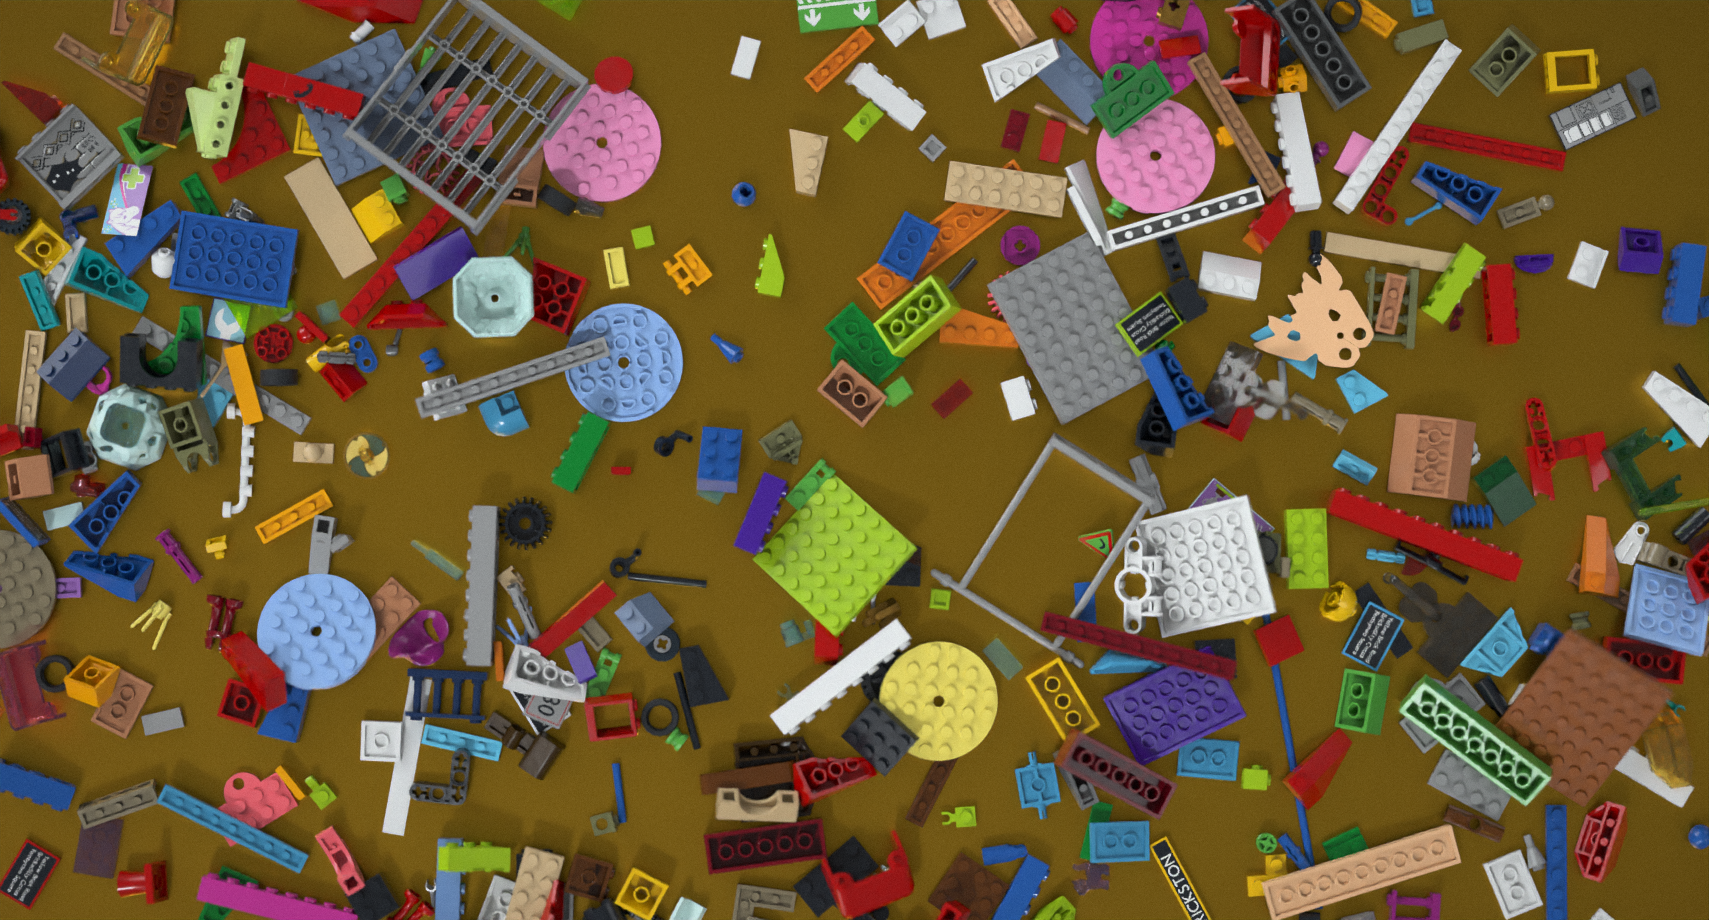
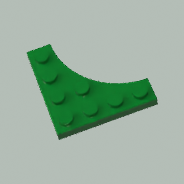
M181 306L177 334L173 342L170 343L161 355L148 361V364L154 371L160 374H172L177 366L178 340L184 337L203 339L202 385H206L208 382L202 306Z

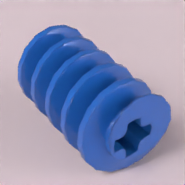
M1454 504L1451 510V527L1456 523L1458 529H1460L1462 523H1464L1465 528L1468 529L1470 523H1472L1474 529L1477 528L1478 524L1481 525V529H1484L1485 525L1488 524L1489 529L1492 530L1493 510L1490 505H1485L1483 509L1482 505L1478 504L1475 509V506L1470 504L1467 509L1466 504H1462L1459 509L1458 504Z

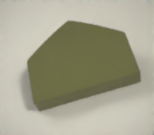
M791 419L758 440L769 458L798 464L803 440L801 433Z

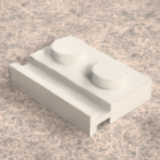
M907 0L878 26L884 31L894 46L898 47L927 21L916 7L913 6L911 1Z
M1583 241L1580 242L1567 279L1595 289L1609 251Z

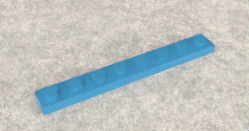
M165 784L157 800V803L297 873L301 872L309 854L169 784Z

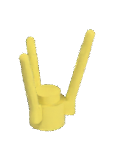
M159 599L157 603L154 602L145 613L135 620L130 627L134 628L152 612L153 615L141 629L144 632L156 617L160 620L164 617L152 647L153 650H156L167 622L172 616L170 613L172 608Z

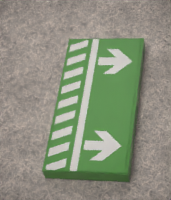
M797 0L801 34L879 24L876 0Z

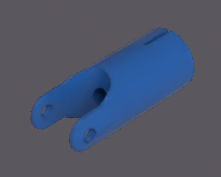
M1005 844L981 848L984 866L1011 862L1017 858L1025 857L1028 853L1026 846L1023 844Z

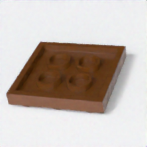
M960 852L928 899V902L941 910L946 902L956 900L971 910L967 920H987L1010 885Z

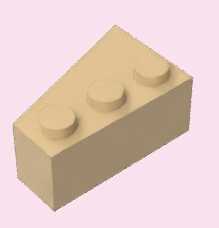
M789 129L796 193L816 197L828 137Z

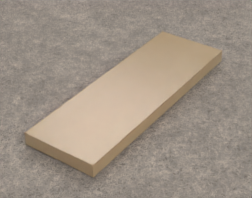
M319 157L284 177L343 279L378 260Z

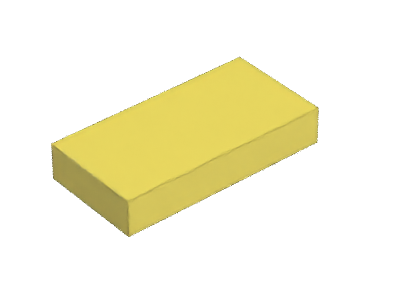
M623 247L603 250L610 289L630 286Z

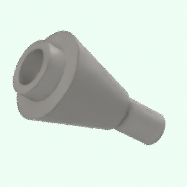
M1531 834L1523 836L1527 846L1528 869H1533L1534 872L1544 869V864L1547 861L1534 845Z

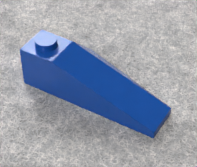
M73 551L64 562V566L114 595L137 602L146 590L154 560L135 554H129V557L118 556L117 553H111L110 556L87 551Z

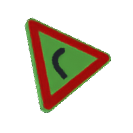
M1111 529L1081 535L1078 538L1081 543L1106 559L1114 548V537Z

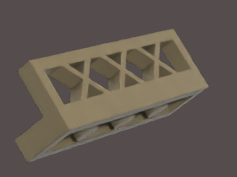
M155 779L80 804L77 813L83 828L87 829L159 804L157 803L159 797L155 789L157 785Z

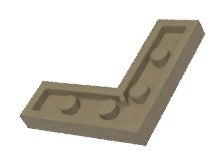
M738 883L732 920H747L748 916L753 917L754 906L794 912L797 892Z

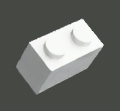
M1024 376L1000 383L1012 421L1035 414V410L1038 408L1035 398H1031L1029 391L1032 390L1029 379L1025 380Z

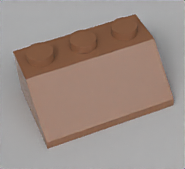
M844 360L839 362L817 389V391L862 428H864L888 398Z

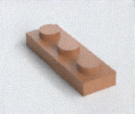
M1392 273L1386 274L1374 331L1390 335L1395 334L1407 280L1406 276Z

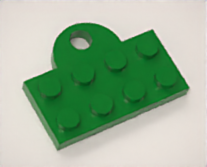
M1151 60L1139 70L1131 64L1117 63L1108 68L1104 74L1102 85L1105 95L1090 106L1109 137L1114 139L1172 96L1174 91L1155 60ZM1119 69L1121 71V78L1116 81L1113 73Z
M853 302L823 328L836 342L831 351V364L833 368L837 366V362L840 359H846L854 370L860 375L864 372L876 386L882 383L906 360L891 353L873 323Z

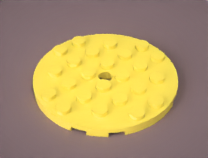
M944 641L919 644L901 654L886 672L879 694V701L919 737L907 752L916 757L933 761L954 759L977 747L990 731L998 706L996 684L986 664L967 648ZM940 695L943 697L944 702L941 706L937 707L934 705L933 700L936 696Z

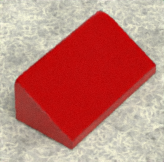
M1198 35L1158 41L1161 61L1201 54Z

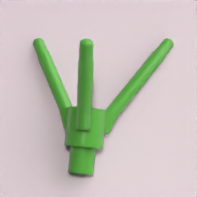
M522 227L518 239H516L503 257H509L516 247H521L520 254L524 255L525 248H527L533 264V257L535 256L531 247L529 227Z

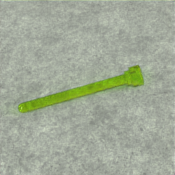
M1709 497L1642 508L1638 511V514L1640 516H1649L1708 506Z

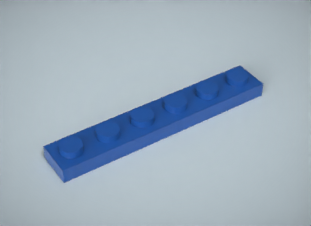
M1545 805V857L1547 861L1546 920H1567L1566 805Z

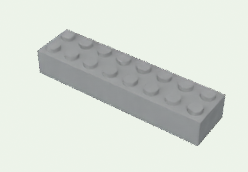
M473 506V510H469V521L472 522V529L468 531V541H471V549H468L467 561H471L470 569H467L466 575L467 581H470V589H466V601H469V609H465V621H468V629L464 630V641H467V648L463 651V661H467L466 665H494L498 585L496 577H498L499 517L501 507Z

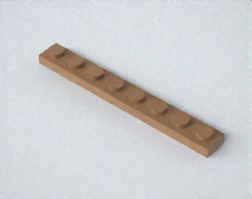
M1204 52L1189 60L1187 65L1267 198L1285 189V184L1229 91L1221 85L1222 80L1206 53Z

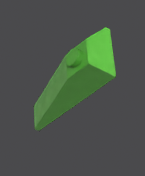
M189 107L185 112L178 142L194 132ZM142 117L134 118L118 127L126 150L138 168L171 148L137 139Z

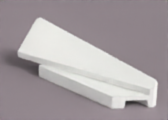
M1084 160L1079 161L1064 169L1072 184V187L1068 188L1066 192L1085 229L1090 233L1092 240L1104 257L1112 253L1106 236L1108 228L1086 162Z

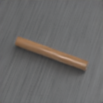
M1039 102L1035 105V110L1062 123H1066L1068 126L1085 134H1088L1091 128Z

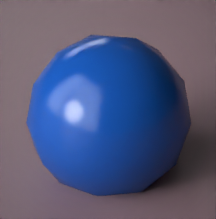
M747 182L738 183L732 189L733 201L742 207L751 205L756 199L755 187Z
M1699 824L1690 829L1688 840L1693 847L1702 850L1709 846L1708 826Z

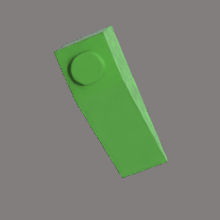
M903 376L882 391L888 397L884 403L887 407L891 405L893 408L904 402L914 393Z

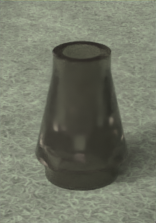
M578 197L574 212L578 213L579 216L601 219L604 207L599 206L586 197Z

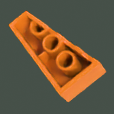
M961 309L940 327L939 343L1018 349L1019 346L1007 323L965 309Z

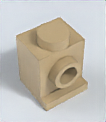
M513 565L496 577L508 593L507 586L515 582L519 583L522 593L527 590L523 584L525 581L518 572H513L516 569Z

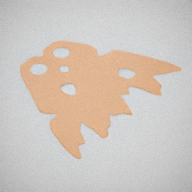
M1321 255V265L1317 266V269L1321 275L1322 284H1319L1304 272L1303 293H1298L1296 296L1288 295L1296 310V314L1291 315L1293 321L1288 323L1274 316H1268L1270 321L1268 326L1275 336L1256 342L1254 346L1265 352L1299 361H1306L1316 353L1318 360L1324 365L1341 368L1352 367L1360 357L1359 348L1366 347L1374 336L1373 329L1352 292L1349 290H1339L1342 285L1341 275L1330 261ZM1330 309L1340 314L1338 321L1331 320L1329 317ZM1356 328H1363L1365 330L1366 336L1364 339L1357 340L1354 338L1353 332ZM1295 330L1300 333V340L1293 341L1287 336L1290 331ZM1339 332L1344 334L1343 339L1337 338ZM1348 348L1351 350L1352 356L1349 360H1342L1340 358L1339 352L1341 349Z

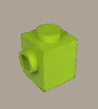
M1251 765V768H1242V789L1267 790V786L1271 784V774H1268V770L1263 769V765Z

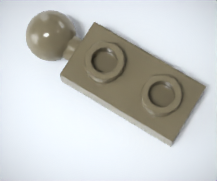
M1543 195L1536 202L1534 196L1496 212L1503 229L1540 216V209H1552L1555 201L1552 196Z

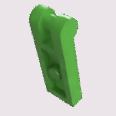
M821 458L785 499L799 511L823 483L835 474L836 470L833 467L830 468L826 461ZM819 469L825 473L823 478L816 474Z
M603 648L595 667L598 677L589 681L585 698L606 695L621 660V654H614L609 652V649ZM606 659L612 661L611 667L604 664Z

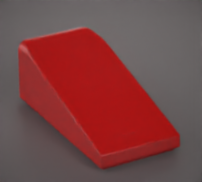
M1047 120L1038 160L1058 164L1066 123Z

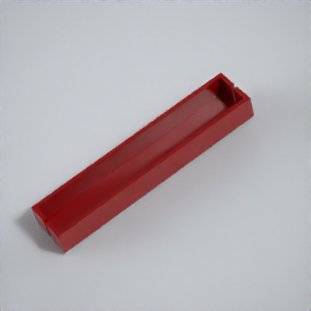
M1342 487L1332 490L1325 507L1326 513L1390 538L1401 540L1406 544L1432 552L1507 582H1516L1523 563V559L1519 558L1520 554L1509 550L1502 552L1500 551L1501 547L1491 543L1483 545L1481 544V539L1472 536L1465 538L1463 537L1464 533L1454 529L1446 531L1444 530L1445 526L1435 522L1425 523V518L1416 515L1409 517L1407 516L1408 512L1398 508L1390 510L1388 509L1389 505L1379 501L1375 503L1369 502V497L1361 494L1353 496L1351 495L1352 491Z

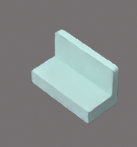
M681 897L669 920H702L707 909L693 900Z

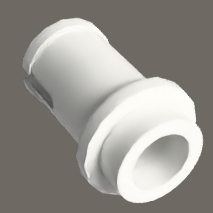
M365 20L355 32H351L350 38L359 45L363 43L362 40L375 28Z

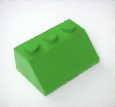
M1345 668L1334 727L1380 735L1390 676Z

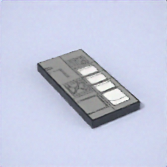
M1621 82L1548 115L1564 151L1637 118Z

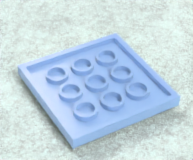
M1635 564L1624 637L1701 657L1704 651L1709 600L1700 604L1696 603L1688 587L1686 576Z

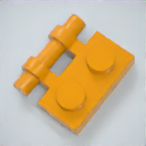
M690 244L673 255L678 261L675 265L670 260L663 263L667 269L666 273L673 277L678 284L679 290H683L686 296L692 292V289L689 287L692 281L699 287L713 276ZM680 268H683L688 274L687 278L683 279L678 272Z

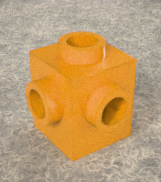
M1302 64L1279 68L1278 88L1282 89L1283 94L1307 91V75Z

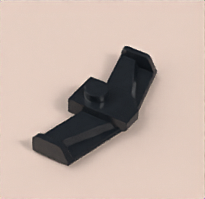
M1401 540L1396 541L1393 547L1394 551H1398L1435 569L1460 585L1467 584L1469 576L1464 575V577H1461L1443 567L1444 562L1440 561V556L1432 552L1429 555L1426 553L1420 555L1401 546Z

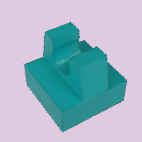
M1675 426L1670 428L1661 438L1663 443L1666 440H1672L1673 444L1668 448L1670 452L1687 444Z

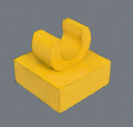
M227 535L207 539V553L214 552L216 560L224 558V549H227L228 546Z

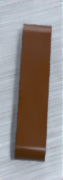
M795 760L699 775L702 795L718 793V788L740 790L794 781L793 764H795Z

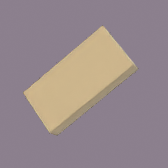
M86 293L65 294L68 334L75 328L84 333L89 332Z

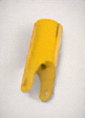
M338 334L305 359L315 373L328 363V361L326 363L318 362L317 354L319 351H327V353L329 351L344 352L349 347L347 341L342 342L344 340L343 334Z

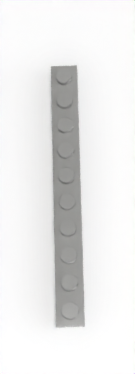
M142 316L132 332L146 334V342L163 352L175 338L174 334ZM205 354L207 379L211 380L220 368L221 363ZM225 367L214 383L236 396L229 369ZM255 384L262 412L302 435L312 418Z
M601 337L417 398L415 401L421 419L608 357L610 352L605 337Z

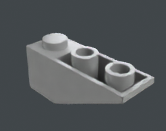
M315 515L311 537L309 574H329L332 550L329 545L332 544L331 540L335 537L338 518Z

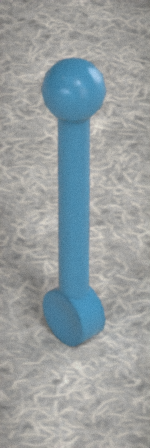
M1436 202L1433 207L1423 211L1422 213L1414 216L1413 218H1407L1405 220V224L1407 226L1412 225L1413 221L1423 217L1424 215L1434 211L1435 209H1441L1442 203Z

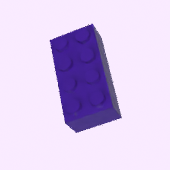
M764 472L734 546L755 555L758 552L762 553L766 544L763 541L766 533L770 534L774 523H771L773 515L777 516L781 505L778 504L780 498H785L789 489L786 486L787 481Z

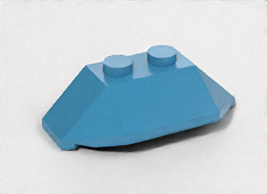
M1108 649L1089 669V674L1156 672L1168 665Z

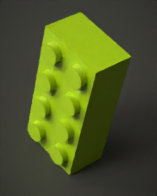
M930 275L873 325L894 356L905 358L962 308L943 279Z
M1326 508L1284 510L1285 557L1290 558V576L1286 577V589L1329 588Z

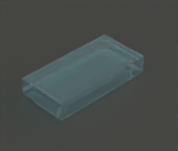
M998 638L982 650L1008 680L1023 668Z

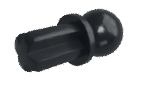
M1313 230L1310 231V247H1308V250H1312V253L1309 255L1308 261L1310 265L1317 267L1321 265V255L1323 254L1320 252V249H1324V247H1322L1321 231Z

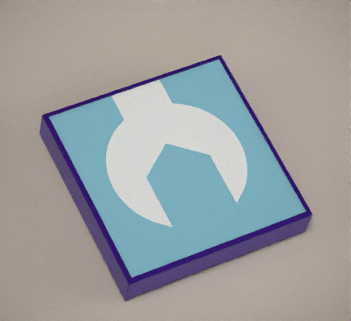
M214 297L205 336L245 345L253 306Z

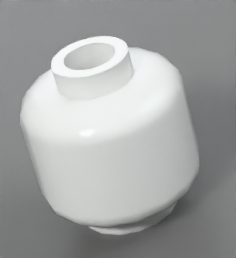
M165 247L156 250L151 257L153 273L161 278L171 277L175 262V252Z

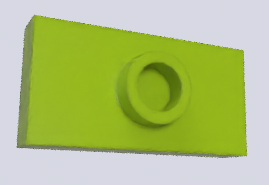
M869 101L843 130L858 143L881 119L884 113Z

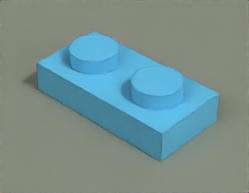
M1344 449L1333 464L1334 468L1365 485L1369 484L1378 469Z

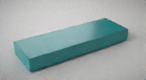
M39 269L19 276L41 332L61 325Z

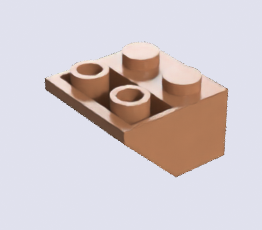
M49 454L4 461L10 501L26 500L54 494Z

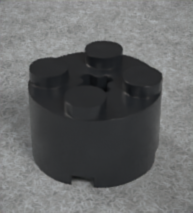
M611 897L600 903L601 907L597 909L591 907L584 911V917L582 918V920L628 919L621 906L615 904L616 900H613Z

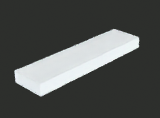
M69 230L65 237V240L72 248L43 280L53 306L65 286V281L72 264L82 246L84 247L88 240L72 230Z

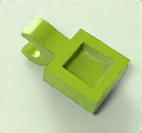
M313 775L305 780L306 784L313 790L309 794L321 810L337 798V795L326 782L320 785Z

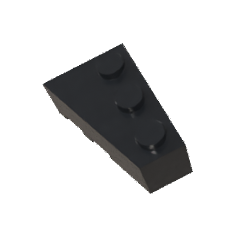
M694 645L680 648L679 652L690 707L730 700L701 646Z

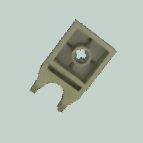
M203 397L158 411L170 448L174 450L176 458L188 474L197 471L198 453L209 466L219 464L218 441ZM210 452L213 456V461L210 458Z

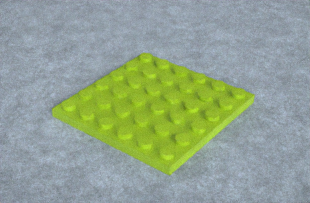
M833 474L764 546L762 553L759 552L752 560L834 636L838 637L912 556L917 548L839 477Z

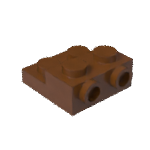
M575 853L563 891L602 902L603 898H607L609 893L608 881L613 879L615 873L613 863Z

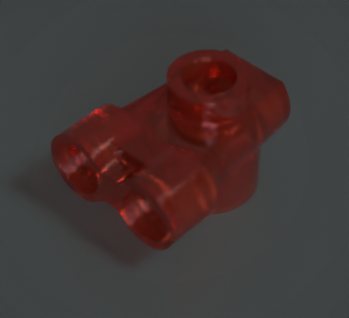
M77 474L74 476V481L70 484V491L75 492L78 497L89 496L98 498L100 493L105 491V483L90 482V475Z

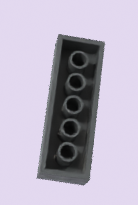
M1288 0L1271 12L1335 112L1372 88L1315 0Z

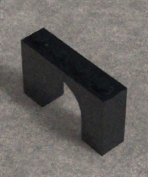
M127 332L121 335L120 383H126V386L136 387L140 384L145 385L146 388L163 386L166 390L184 388V391L187 392L196 391L203 384V339L184 337L178 340L177 366L172 374H160L154 371L147 362L146 334Z

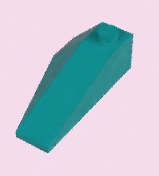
M83 246L72 264L65 281V285L139 313L143 312L149 294L125 276L121 270L111 264L102 254Z

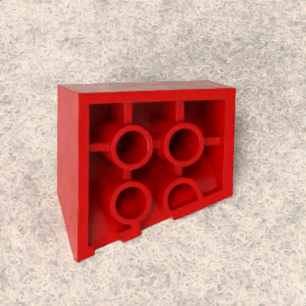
M533 257L534 316L530 320L569 336L591 281Z
M1708 543L1685 565L1688 587L1697 604L1709 600Z

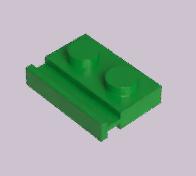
M1358 826L1322 842L1330 861L1368 849Z

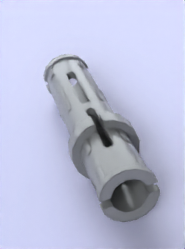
M512 583L507 586V590L513 600L512 605L517 609L529 638L536 639L541 634V631L529 609L528 599L524 597L519 583Z

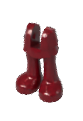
M207 594L206 601L212 606L209 626L206 630V637H204L205 649L211 651L215 638H220L218 652L221 653L222 639L231 636L234 616L237 610L242 609L244 601ZM226 599V611L222 625V630H218L222 609Z

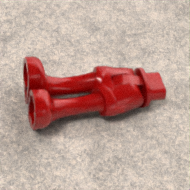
M407 888L404 892L406 897L404 905L393 917L389 916L386 920H403L408 912L422 899L421 895L413 889ZM423 900L407 920H419L425 915L432 917L435 914V909L429 902Z

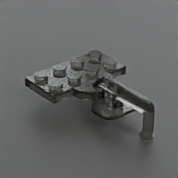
M1230 341L1204 394V402L1215 411L1209 418L1228 426L1237 408L1244 409L1253 405L1254 414L1266 420L1274 418L1280 407L1293 412L1301 420L1308 417V411L1294 402L1284 399L1287 387L1283 383L1269 380L1262 384L1261 377L1255 371L1263 354L1233 341Z
M1390 572L1383 575V581L1386 584H1392L1405 595L1398 606L1400 613L1410 622H1422L1424 632L1429 637L1416 653L1446 678L1452 674L1498 619L1495 614L1469 592H1466L1454 607L1448 603H1438L1437 592L1427 583L1417 582L1410 588L1400 578Z

